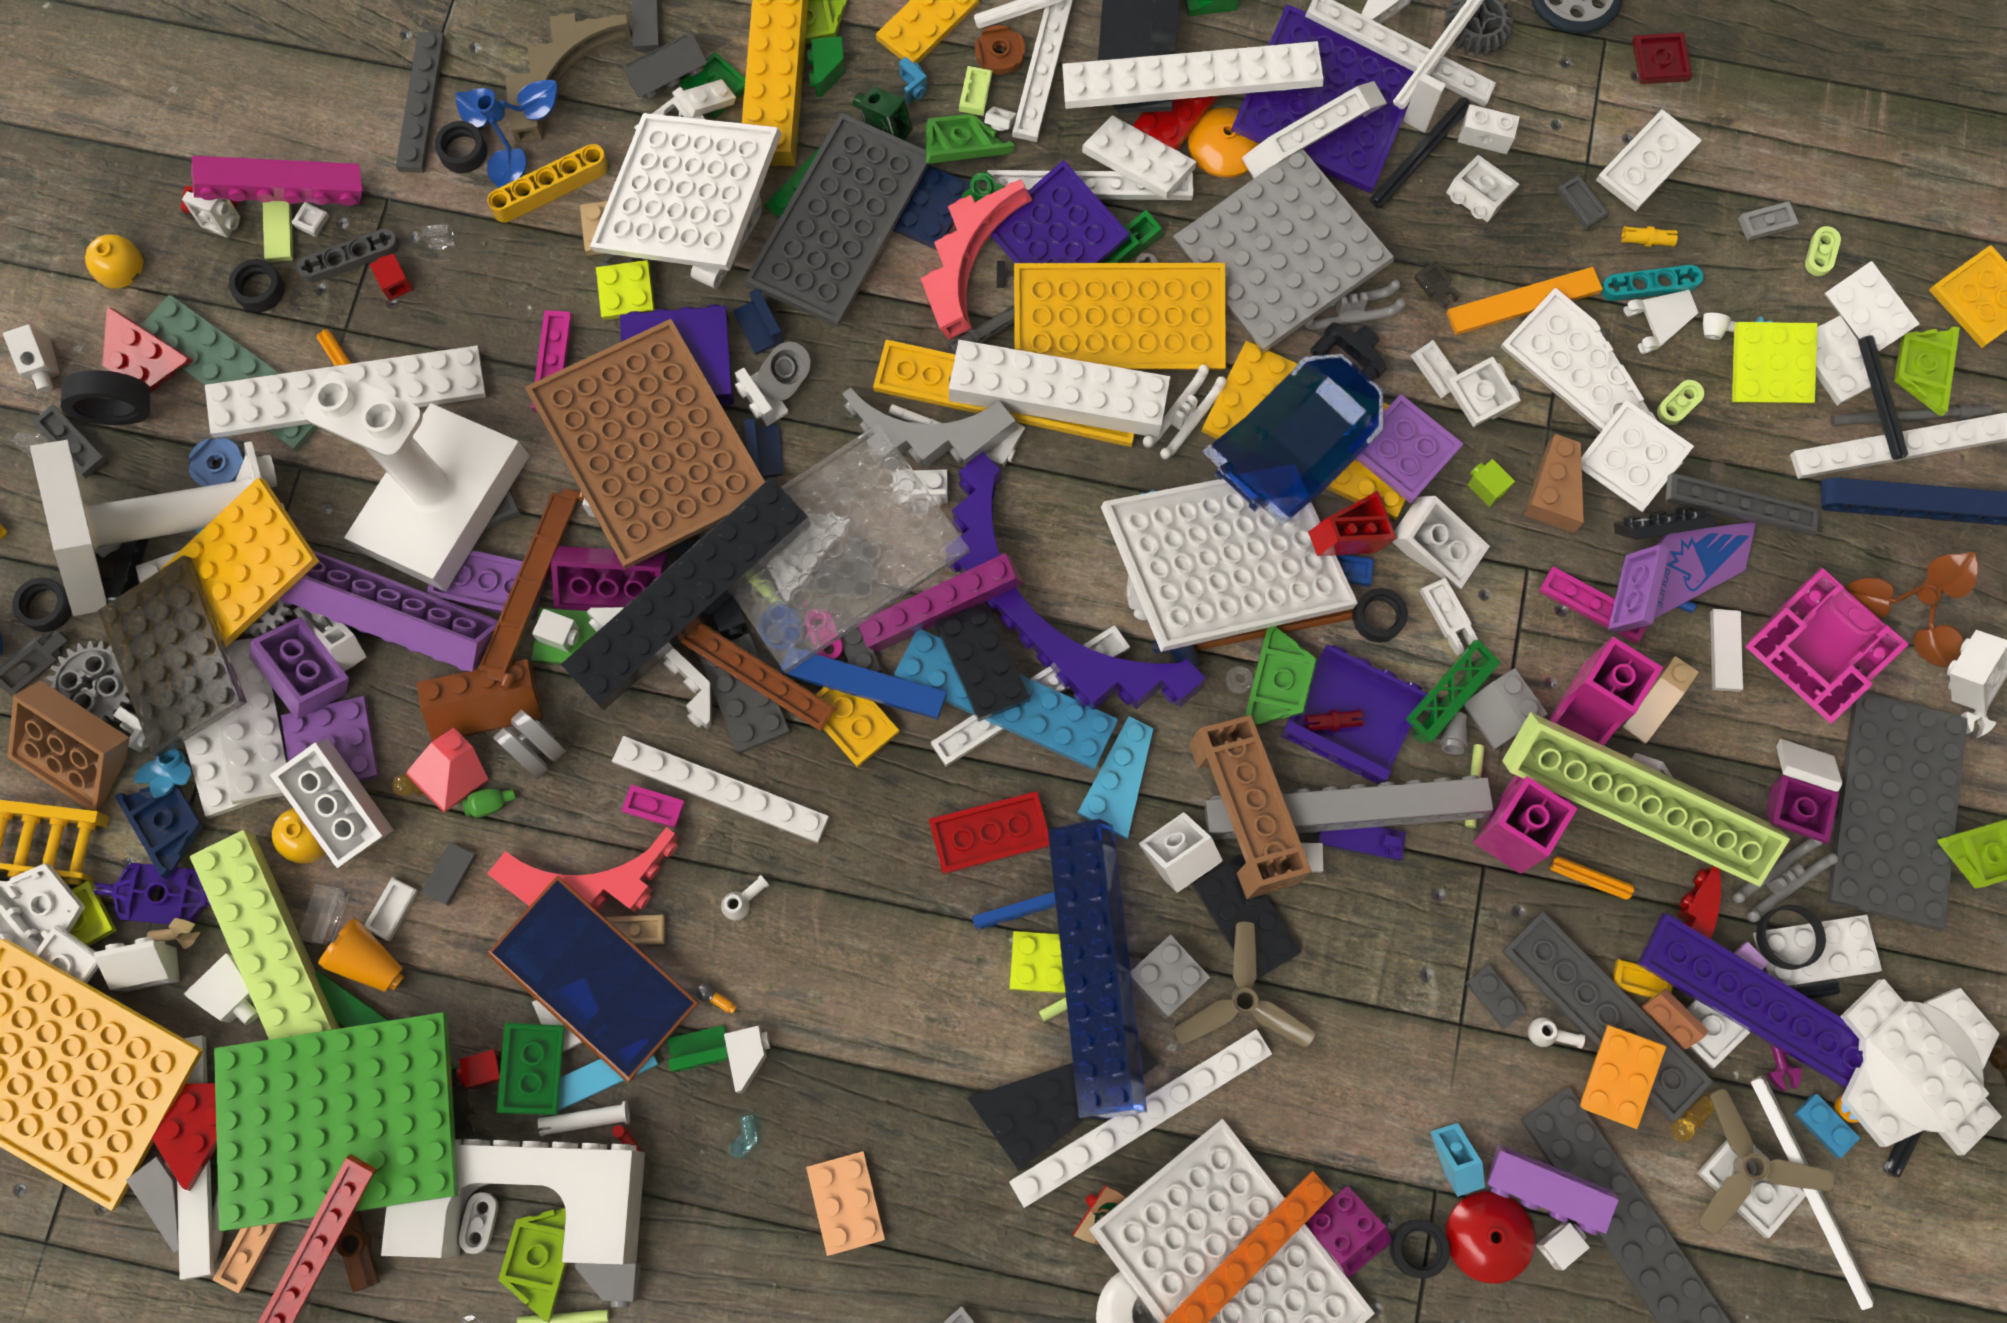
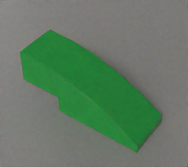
M1147 210L1143 211L1127 226L1122 224L1131 237L1101 263H1127L1164 236L1163 229Z

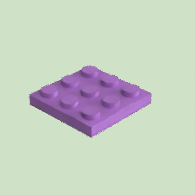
M1400 394L1356 442L1348 454L1411 504L1461 449L1463 443Z
M361 696L327 704L299 719H296L292 713L281 715L288 762L315 742L329 739L359 782L380 777L366 697Z

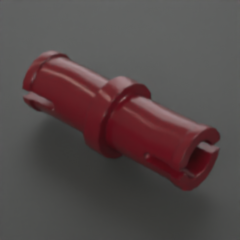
M1335 709L1323 714H1306L1305 722L1316 723L1305 724V728L1310 731L1331 730V732H1337L1340 728L1363 727V720H1352V718L1363 717L1360 709L1337 712Z

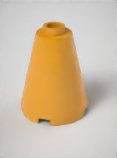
M352 918L338 933V938L334 943L331 942L318 962L323 969L383 992H387L389 988L394 991L405 977L401 974L403 967L361 921H358L356 918Z

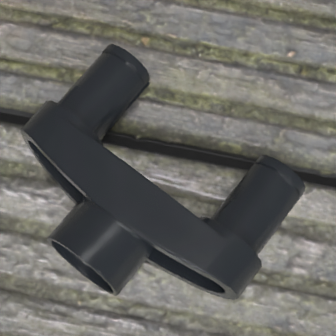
M1330 323L1323 331L1324 335L1310 349V353L1316 359L1322 360L1337 345L1364 368L1350 383L1353 389L1363 392L1375 378H1380L1387 370L1384 360L1374 349V346L1379 342V338L1367 326H1361L1355 333L1341 324Z

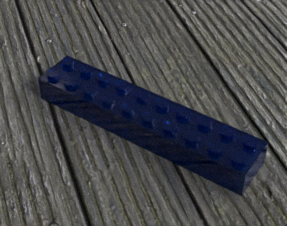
M1095 819L1049 829L1048 837L1079 1118L1098 1120L1147 1112L1113 825L1102 819Z

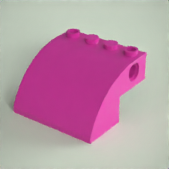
M1820 567L1766 621L1745 647L1832 724L1873 685L1871 680L1909 644L1849 593L1826 570Z

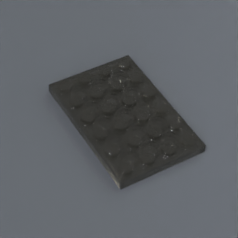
M181 556L98 610L152 756H162L247 703L191 557Z

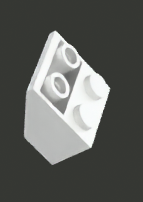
M152 937L136 939L135 944L124 946V943L109 944L105 946V950L94 952L95 960L109 989L112 991L125 993L180 981L177 948L165 944V941H154Z

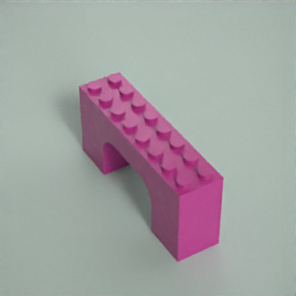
M1612 637L1582 664L1548 720L1605 746L1617 728L1637 712L1663 667L1617 638ZM1514 774L1493 808V812L1486 819L1472 843L1521 874L1549 857L1578 808L1570 804L1571 800L1548 790L1528 776L1523 779Z

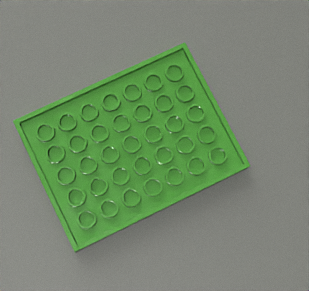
M435 1013L214 1048L219 1231L314 1218L345 1158L350 1154L377 1169L355 1212L459 1196L448 1013Z

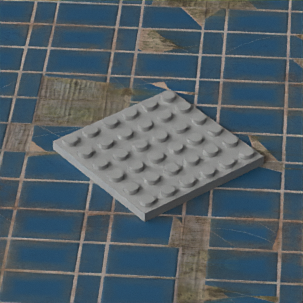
M1303 149L1268 168L1173 236L1176 244L1192 263H1225V305L1263 353L1394 262L1393 255Z

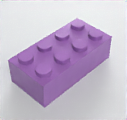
M1500 1144L1497 1146L1486 1176L1487 1183L1492 1188V1192L1505 1198H1509V1195L1512 1194L1519 1197L1522 1205L1534 1210H1538L1539 1206L1550 1212L1551 1217L1565 1223H1567L1568 1219L1576 1221L1580 1225V1229L1593 1235H1597L1598 1231L1604 1234L1607 1233L1619 1200L1615 1193L1609 1189Z

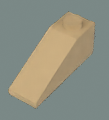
M1673 657L1664 664L1662 671L1637 712L1625 722L1621 729L1643 744H1646L1685 694L1699 672L1678 657Z

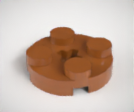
M994 25L986 28L975 42V58L977 63L983 69L993 70L992 75H1004L1021 68L1025 57V42L1021 34L1018 32L1016 34L1010 30V27L1005 25ZM997 46H1001L1003 50L1006 49L1001 54L994 52Z

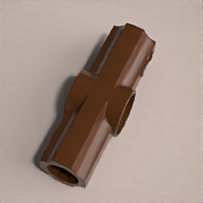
M360 1211L354 1212L336 1245L338 1254L343 1258L352 1292H357L380 1283L370 1249L372 1244L371 1237L365 1231ZM355 1235L359 1240V1246L353 1252L349 1248V1240Z

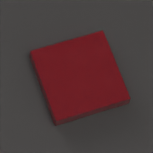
M1684 32L1635 35L1633 37L1632 44L1640 84L1690 81L1692 73Z

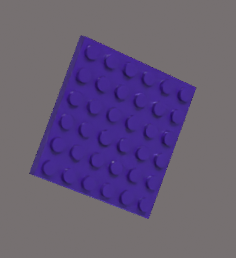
M1286 4L1268 46L1318 41L1323 73V87L1247 93L1231 131L1260 144L1268 137L1351 89L1374 81L1387 102L1386 105L1365 117L1363 115L1359 116L1303 149L1322 172L1371 194L1408 107L1407 105L1405 109H1399L1398 106L1394 105L1393 100L1413 75L1414 71L1305 17L1306 12Z

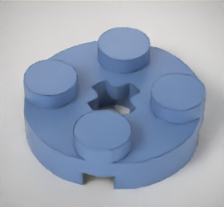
M222 437L215 440L209 438L201 441L193 448L189 455V474L201 487L236 481L244 460V454L233 441ZM223 459L222 465L218 469H212L214 467L212 464L214 460L220 461Z

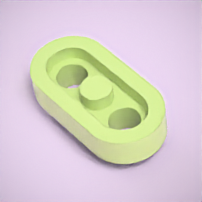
M1821 227L1811 238L1805 267L1814 276H1824L1834 267L1841 236L1833 227Z
M1694 380L1683 381L1658 406L1657 416L1660 421L1667 425H1676L1682 421L1702 401L1704 389L1701 384ZM1684 394L1690 395L1691 399H1687ZM1667 410H1670L1674 416L1669 415Z

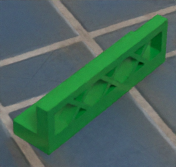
M1479 639L1474 640L1405 719L1416 730L1412 736L1419 743L1432 742L1501 663ZM1477 649L1482 657L1472 666L1471 655ZM1457 671H1465V675L1454 687L1455 673ZM1448 690V695L1437 706V694L1440 691ZM1431 710V714L1422 724L1416 719L1422 711Z

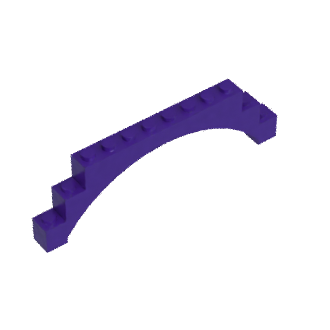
M981 452L958 471L959 486L968 497L952 509L954 520L952 523L958 532L963 534L945 549L946 564L954 573L958 571L964 573L1000 556L993 530V502L996 485L1002 481L1001 470L984 452ZM1016 587L985 601L991 611L995 609L1001 615L1000 620L1009 630L1013 628L1019 634L1020 642L1027 649L1031 647L1038 654L1036 657L1045 668L1051 667L1057 673L1055 677L1058 682L1065 688L1069 686L1075 692V699L1084 708L1088 705L1092 710L1097 709L1118 690L1119 698L1126 705L1129 706L1131 704L1137 710L1159 689H1162L1161 693L1169 703L1173 704L1175 702L1181 707L1205 685L1206 677L1187 658L1181 663L1155 664L1134 662L1102 654L1071 640L1040 617L1026 602Z

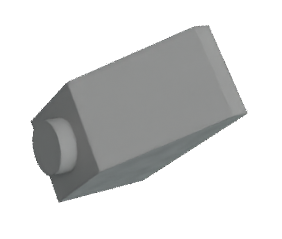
M575 1263L576 1270L603 1301H611V1307H629V1301L638 1300L641 1263Z

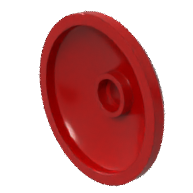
M1492 1191L1468 1195L1453 1208L1446 1223L1445 1235L1449 1242L1450 1257L1464 1274L1474 1280L1490 1284L1507 1282L1521 1274L1532 1259L1535 1248V1233L1532 1222L1523 1207L1510 1197L1505 1198ZM1493 1232H1497L1500 1236L1497 1243H1493L1491 1240Z

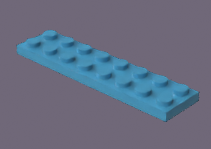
M922 629L916 631L893 676L946 691V703L975 715L941 638ZM1020 675L1029 694L1030 702L985 719L996 726L1092 770H1095L1118 722V719L1097 709L1092 710L1088 705L1084 708L1077 700L1023 675Z

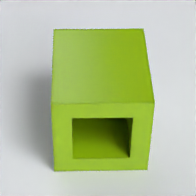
M1492 459L1486 465L1481 462L1471 471L1470 474L1473 477L1467 485L1491 507L1510 490L1515 481Z

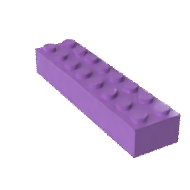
M316 551L313 552L319 562L279 598L284 603L294 604L306 609L310 613L323 615L331 618L334 622L344 623L356 628L360 632L373 634L381 637L384 641L394 642L406 647L410 651L423 653L431 656L434 660L444 661L457 666L460 670L470 672L479 667L498 620Z

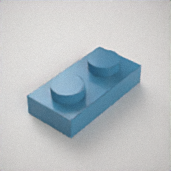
M1812 1094L1793 1113L1835 1158H1842L1860 1139L1818 1094Z

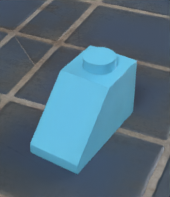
M1455 1123L1431 1131V1137L1443 1171L1457 1197L1485 1188L1483 1163L1460 1125Z

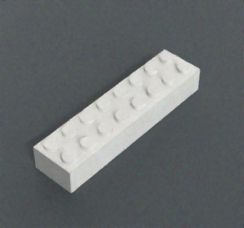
M959 340L949 384V401L989 408L1000 401L1008 412L1159 438L1170 376Z

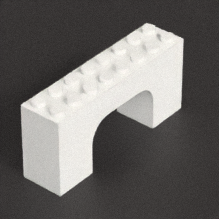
M455 1139L459 1196L386 1207L381 1256L460 1257L459 1234L466 1204L474 1192L489 1184L543 1185L556 1191L562 1198L566 1208L562 1262L596 1264L636 1263L645 1152L636 1151L637 1146L629 1144H612L611 1150H607V1144L582 1143V1149H578L577 1143L552 1142V1148H549V1143L539 1141H523V1145L520 1147V1142L493 1140V1146H490L491 1141L464 1139L463 1145H461L462 1140Z

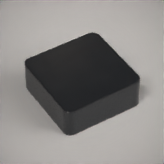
M997 261L996 288H1004L1005 261Z

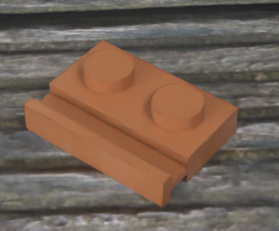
M1666 988L1639 1007L1682 1051L1703 1039L1709 1032Z

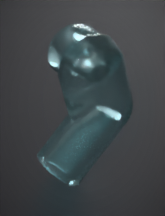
M753 1115L739 1118L741 1134L728 1148L729 1154L734 1158L747 1156L757 1143Z

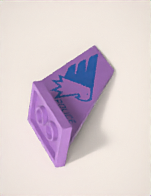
M1749 522L1663 535L1656 546L1625 555L1608 630L1614 633H1621L1652 625L1653 620L1660 615L1745 571L1756 523Z

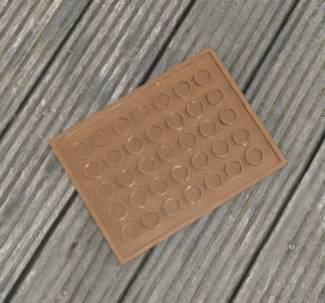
M672 319L525 387L528 396L624 570L719 524L765 483Z

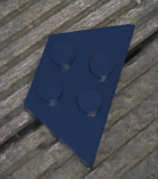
M175 784L167 795L158 798L152 796L150 787L142 788L139 793L130 795L124 793L116 794L114 796L158 873L164 879L169 878L204 828L179 785Z

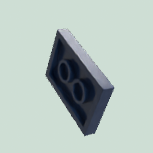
M929 165L893 231L937 250L934 242L947 235L954 223L948 206L962 198L964 192L970 188V182Z

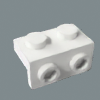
M745 368L735 372L738 382L735 384V387L742 398L747 397L751 403L749 407L757 419L761 418L765 425L769 426L788 414V409L782 401L771 400L760 390L758 372L752 376H749Z

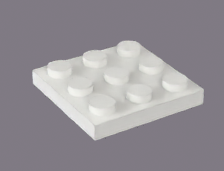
M1626 399L1581 457L1582 471L1643 512L1666 483L1667 476L1677 469L1694 446Z

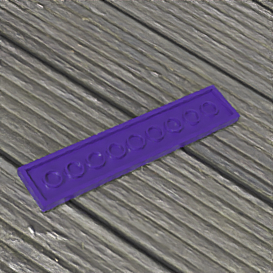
M1661 914L1637 965L1841 1087L1847 1088L1855 1069L1860 1068L1863 1063V1051H1859V1038L1841 1017L1669 914Z

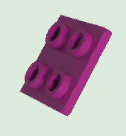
M1348 1186L1317 1210L1305 1223L1319 1243L1334 1258L1337 1266L1348 1279L1392 1241L1386 1226Z

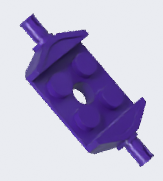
M130 863L123 870L117 883L104 884L97 882L95 887L100 889H94L95 895H108L114 898L115 910L119 919L123 921L170 925L174 918L195 923L205 907L211 906L195 869L176 867L171 876L164 879L160 876L154 865ZM158 886L164 887V898L154 902L151 898L153 889Z

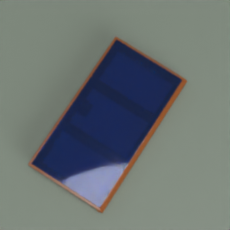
M557 876L487 953L496 964L627 1083L633 1080L640 1069L699 1004L690 993L560 876Z

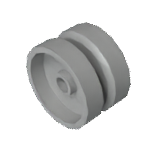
M520 709L511 719L512 725L521 733L520 736L517 737L508 728H502L493 739L539 780L548 770V766L538 754L542 752L551 761H557L566 750L554 740L555 736L539 721H534Z

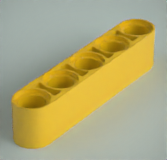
M597 144L587 145L492 191L488 196L487 202L497 221L504 223L512 221L604 176L609 168L604 151Z

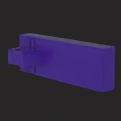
M1382 827L1320 831L1317 843H1323V846L1401 861L1406 832Z

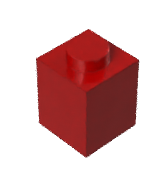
M394 253L382 256L369 264L389 301L413 291Z
M493 1049L459 1059L461 1067L457 1069L458 1078L462 1085L465 1084V1088L476 1089L499 1082L501 1051Z

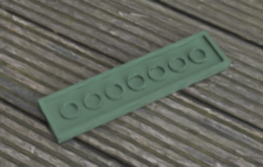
M170 294L141 325L192 358L193 361L190 365H183L180 368L204 386L207 384L280 374ZM305 424L266 431L295 452H298L319 427Z

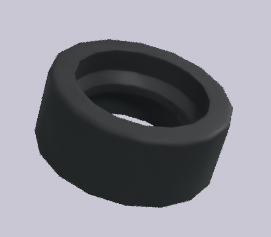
M451 122L438 131L434 140L435 150L442 164L452 172L469 173L476 170L482 165L487 156V144L479 129L470 122ZM459 137H470L475 140L476 145L470 154L459 158L448 156L446 150L453 140Z
M261 259L246 260L235 267L229 277V289L232 296L246 310L265 312L274 308L283 297L284 281L275 267L268 261ZM257 274H267L270 276L271 284L265 293L257 297H246L243 294V286L250 277Z
M38 577L23 583L15 592L12 601L13 613L16 618L35 631H54L63 626L72 614L65 588L50 578ZM46 590L56 593L57 604L50 615L38 620L30 616L29 606L37 594Z
M1371 589L1362 595L1354 608V626L1359 634L1369 641L1377 643L1390 641L1398 636L1407 622L1408 611L1406 603L1399 594L1390 589ZM1383 601L1394 609L1396 620L1392 627L1387 630H1378L1367 623L1364 612L1367 605L1371 602Z
M1410 1220L1402 1223L1393 1232L1390 1243V1255L1394 1264L1402 1273L1414 1278H1430L1438 1275L1446 1267L1450 1256L1449 1242L1445 1233L1436 1224L1427 1220ZM1424 1231L1434 1239L1437 1246V1254L1430 1265L1416 1267L1405 1259L1402 1252V1244L1405 1237L1411 1232Z

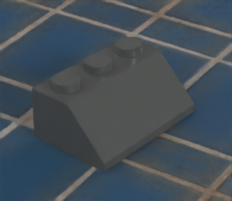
M686 33L621 66L636 95L639 98L644 96L645 99H648L659 93L657 88L665 84L670 88L681 82V76L689 73L691 77L704 70L702 66L707 64V61L694 35Z

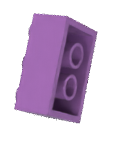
M298 617L251 640L249 658L296 719L346 695L349 677L302 617Z

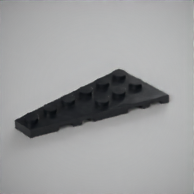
M1140 1040L968 1097L967 1099L1019 1171L1157 1066L1158 1062Z

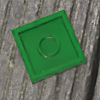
M714 52L706 59L707 64L702 66L704 69L702 72L691 77L688 74L679 83V86L685 91L722 79L736 96V101L744 94L746 78L717 52ZM728 107L709 112V114L716 119Z

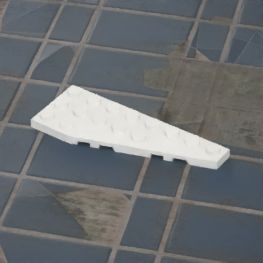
M1556 287L1501 345L1505 352L1600 432L1626 399L1656 419L1654 414L1645 405L1644 398L1625 367L1619 363L1609 341H1606L1597 322Z

